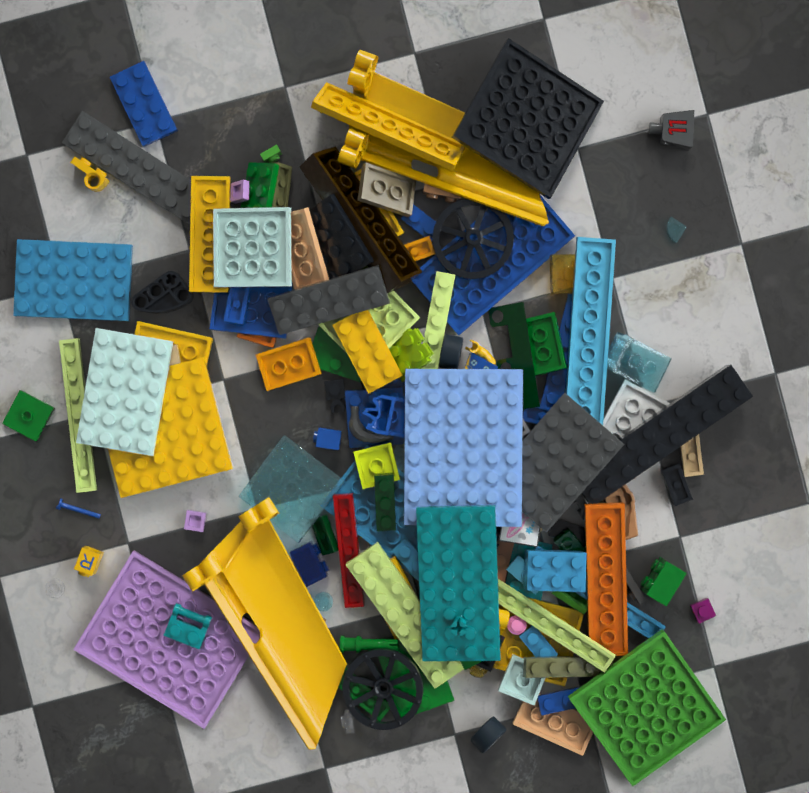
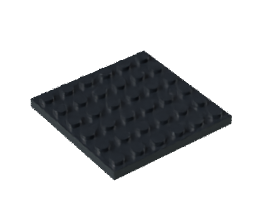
M508 38L451 138L542 196L550 199L604 100Z

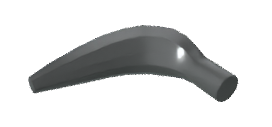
M351 406L349 430L356 439L374 443L394 438L391 435L377 434L366 429L359 419V406Z

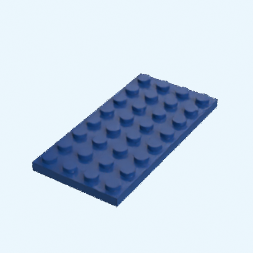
M541 195L540 198L544 204L549 221L547 225L540 226L505 213L512 225L514 242L508 260L497 272L481 279H465L455 275L447 323L458 336L575 237L573 232ZM488 209L484 213L479 230L488 228L501 220ZM476 220L470 225L471 228H474ZM504 227L483 236L485 239L506 246V231ZM471 235L470 239L472 241L477 240V236ZM458 236L455 237L441 250L443 251L449 248L450 246L462 241L464 238ZM481 244L483 252L492 267L499 261L504 252ZM465 245L446 255L445 258L453 266L460 269L467 246ZM473 248L466 271H483L485 268L476 249ZM436 255L420 267L422 273L412 280L430 303L436 271L452 274L442 266Z

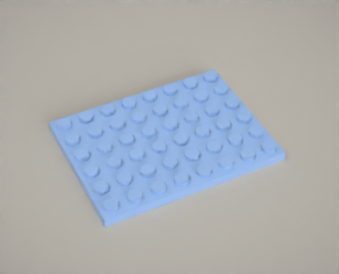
M405 369L404 525H417V507L495 505L496 527H522L523 369Z

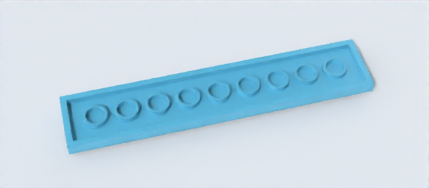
M576 237L566 394L603 425L616 240Z

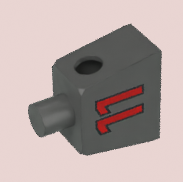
M695 110L662 114L660 123H649V134H659V144L690 150L693 147Z

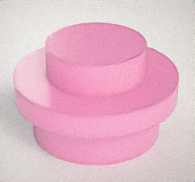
M513 615L509 618L507 628L512 634L519 635L525 631L526 621L517 615Z

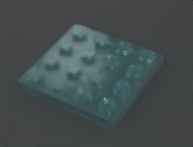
M283 435L238 497L251 507L270 497L279 511V514L270 519V521L297 543H300L332 500L333 495L344 484L345 480L289 437Z

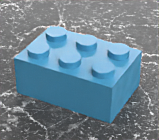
M525 549L524 589L528 591L585 592L587 553L583 551Z

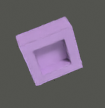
M243 179L231 183L230 202L237 204L249 200V181Z
M187 510L184 529L204 532L207 513Z

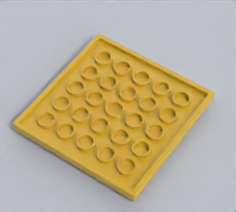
M204 357L169 366L154 456L108 448L120 498L233 469Z

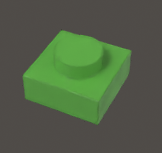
M275 145L260 155L265 163H274L280 159L279 156L282 153L279 147Z

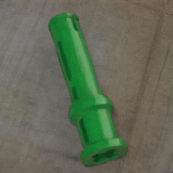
M344 635L340 637L341 653L345 651L360 653L362 650L377 648L399 650V646H391V644H399V639H363L361 636L347 638Z

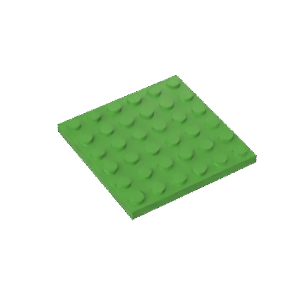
M663 629L609 666L605 673L602 671L568 696L632 787L726 720Z

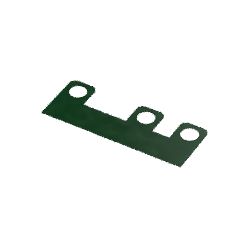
M524 302L492 307L488 311L490 325L492 327L508 325L513 355L512 358L498 360V369L505 362L511 365V369H523V409L540 407ZM496 310L503 313V320L499 323H496L492 318Z

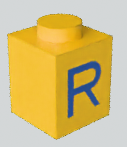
M89 546L82 547L74 570L79 571L78 574L85 577L95 575L104 552Z

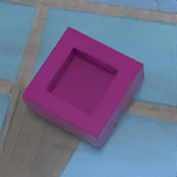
M709 598L690 605L699 624L716 616Z

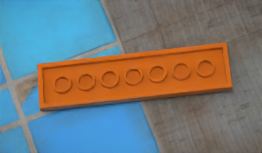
M624 502L584 504L587 553L588 637L614 653L615 656H625L628 654Z

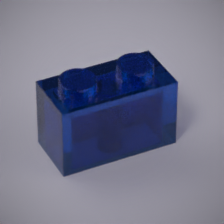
M311 540L290 551L291 557L306 587L328 576L327 571L330 570L326 561H322L319 556L321 551L317 543L313 544Z

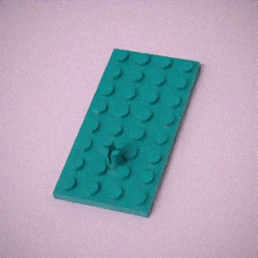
M495 505L417 507L422 661H501Z

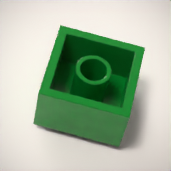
M659 557L658 560L655 559L650 567L652 571L649 576H645L641 581L640 585L642 587L640 590L667 607L687 573Z

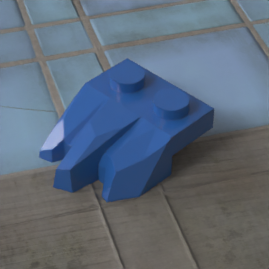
M380 395L372 398L373 403L376 405L375 408H364L362 414L372 418L371 423H367L365 428L377 434L405 438V398L389 395Z

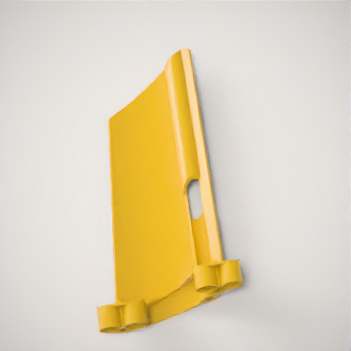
M363 50L358 51L354 67L351 69L347 81L348 85L353 86L354 95L443 135L452 137L465 112L376 73L378 56ZM349 125L345 144L338 156V162L357 169L362 160L540 226H545L549 223L544 204L538 192L465 147L454 170L451 171ZM415 159L437 167L438 176L433 177L412 169V160Z
M270 497L238 516L240 522L198 566L183 574L182 577L192 592L205 585L308 750L316 749L323 726L347 662L270 522V519L278 515L279 511ZM245 613L250 615L260 631V639L257 643L252 642L242 626L241 620Z

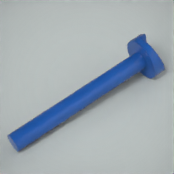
M61 498L59 505L56 506L58 510L63 507L98 519L101 514L63 503Z

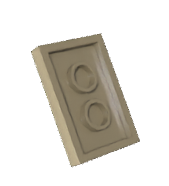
M364 163L362 165L358 201L410 217L413 211L416 180L369 163Z

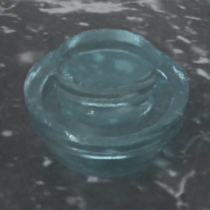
M320 592L315 596L314 603L319 611H328L333 605V598L327 592Z

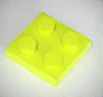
M391 442L353 452L362 489L375 486L374 474L394 473V481L400 480Z

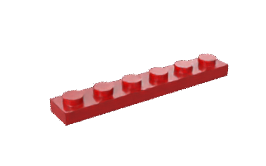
M353 493L334 494L333 503L345 608L364 607V590L346 566L348 561L360 554Z

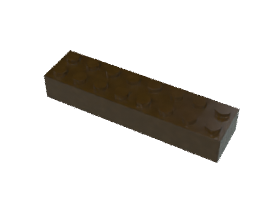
M334 146L312 153L299 166L322 200L331 194L336 196L374 260L368 267L379 265L387 293L409 284L422 273V270L379 208L358 201L360 181L350 166L338 162L340 152L337 147Z

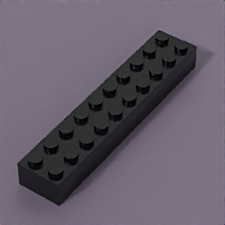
M731 364L725 365L620 437L619 440L625 445L581 493L588 504H598L751 399L753 395Z

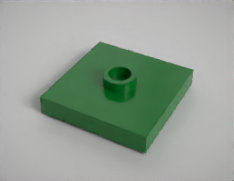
M19 390L2 424L34 441H38L55 407L23 390Z

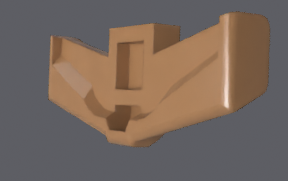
M625 484L603 499V502H624L625 540L638 536L635 499L632 491Z

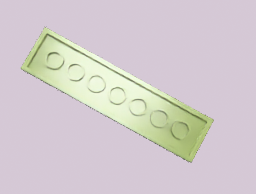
M378 541L346 563L347 568L434 689L464 670L460 661H422L420 600Z

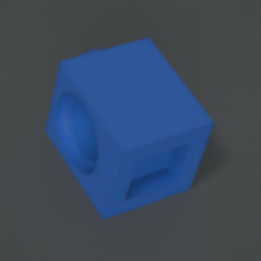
M319 427L318 431H314L313 442L316 443V447L340 450L342 431Z

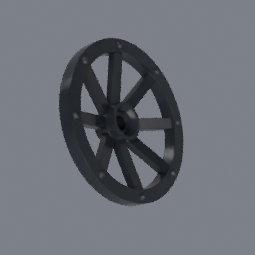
M462 199L449 205L440 214L434 226L433 248L442 266L458 277L465 279L488 277L497 272L506 263L512 252L514 234L507 215L502 211L472 200ZM481 206L474 228H471L461 207ZM487 208L495 213L501 221L480 231L479 228ZM456 211L466 232L443 226V223L452 212ZM504 227L506 231V246L485 239L483 236ZM440 231L464 238L449 248L441 250L439 241ZM476 235L477 240L472 241L470 236ZM481 244L504 252L499 261L492 267L483 252ZM466 245L465 256L461 268L458 269L445 256ZM473 248L476 249L485 268L483 271H466Z
M377 648L362 653L351 663L343 679L342 691L345 704L356 720L373 729L391 730L406 724L414 717L423 699L424 686L421 674L410 658L393 649ZM378 656L390 657L384 677L381 676L371 658ZM396 659L404 664L410 672L391 680L390 676ZM365 661L377 681L353 675V673ZM414 678L416 697L394 688V686ZM351 682L374 687L373 690L354 700L352 699L350 691ZM381 685H386L387 689H383ZM391 694L414 703L404 716H400ZM376 695L378 698L372 716L369 718L356 705ZM384 698H386L395 718L393 721H376Z

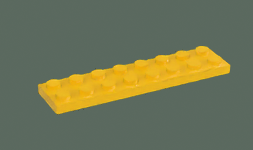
M328 82L325 83L312 101L311 108L318 112L331 116L338 121H342L373 137L380 138L391 145L400 147L409 153H413L451 171L454 170L466 147L455 139Z

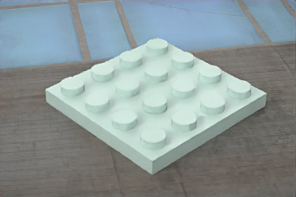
M290 207L213 209L214 287H292Z

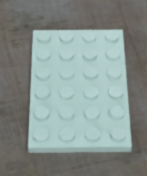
M99 328L95 329L76 443L154 456L173 341Z

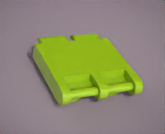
M418 328L413 330L407 329L389 348L403 375L400 378L402 382H405V369H422L432 361L430 357L434 353L427 342L421 344L425 339Z

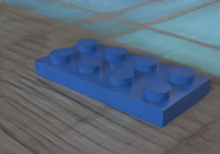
M145 61L110 76L143 147L178 131Z

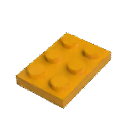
M311 337L256 354L266 391L322 374Z

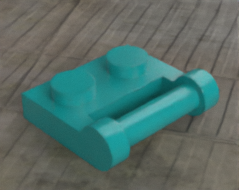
M176 603L163 636L200 649L212 617L208 615L205 617ZM178 615L185 616L202 623L203 626L202 628L177 619Z

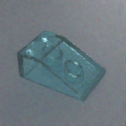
M617 332L608 349L607 370L655 393L672 358L630 336Z

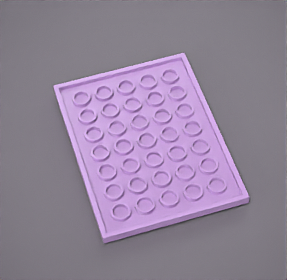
M135 550L131 553L73 649L203 729L209 723L249 656L212 597L199 589L192 592L184 580ZM176 603L205 617L207 615L212 617L200 649L163 636ZM178 615L177 619L202 628L203 626L202 623L185 616ZM242 617V626L252 642L257 643L260 638L259 629L255 623Z

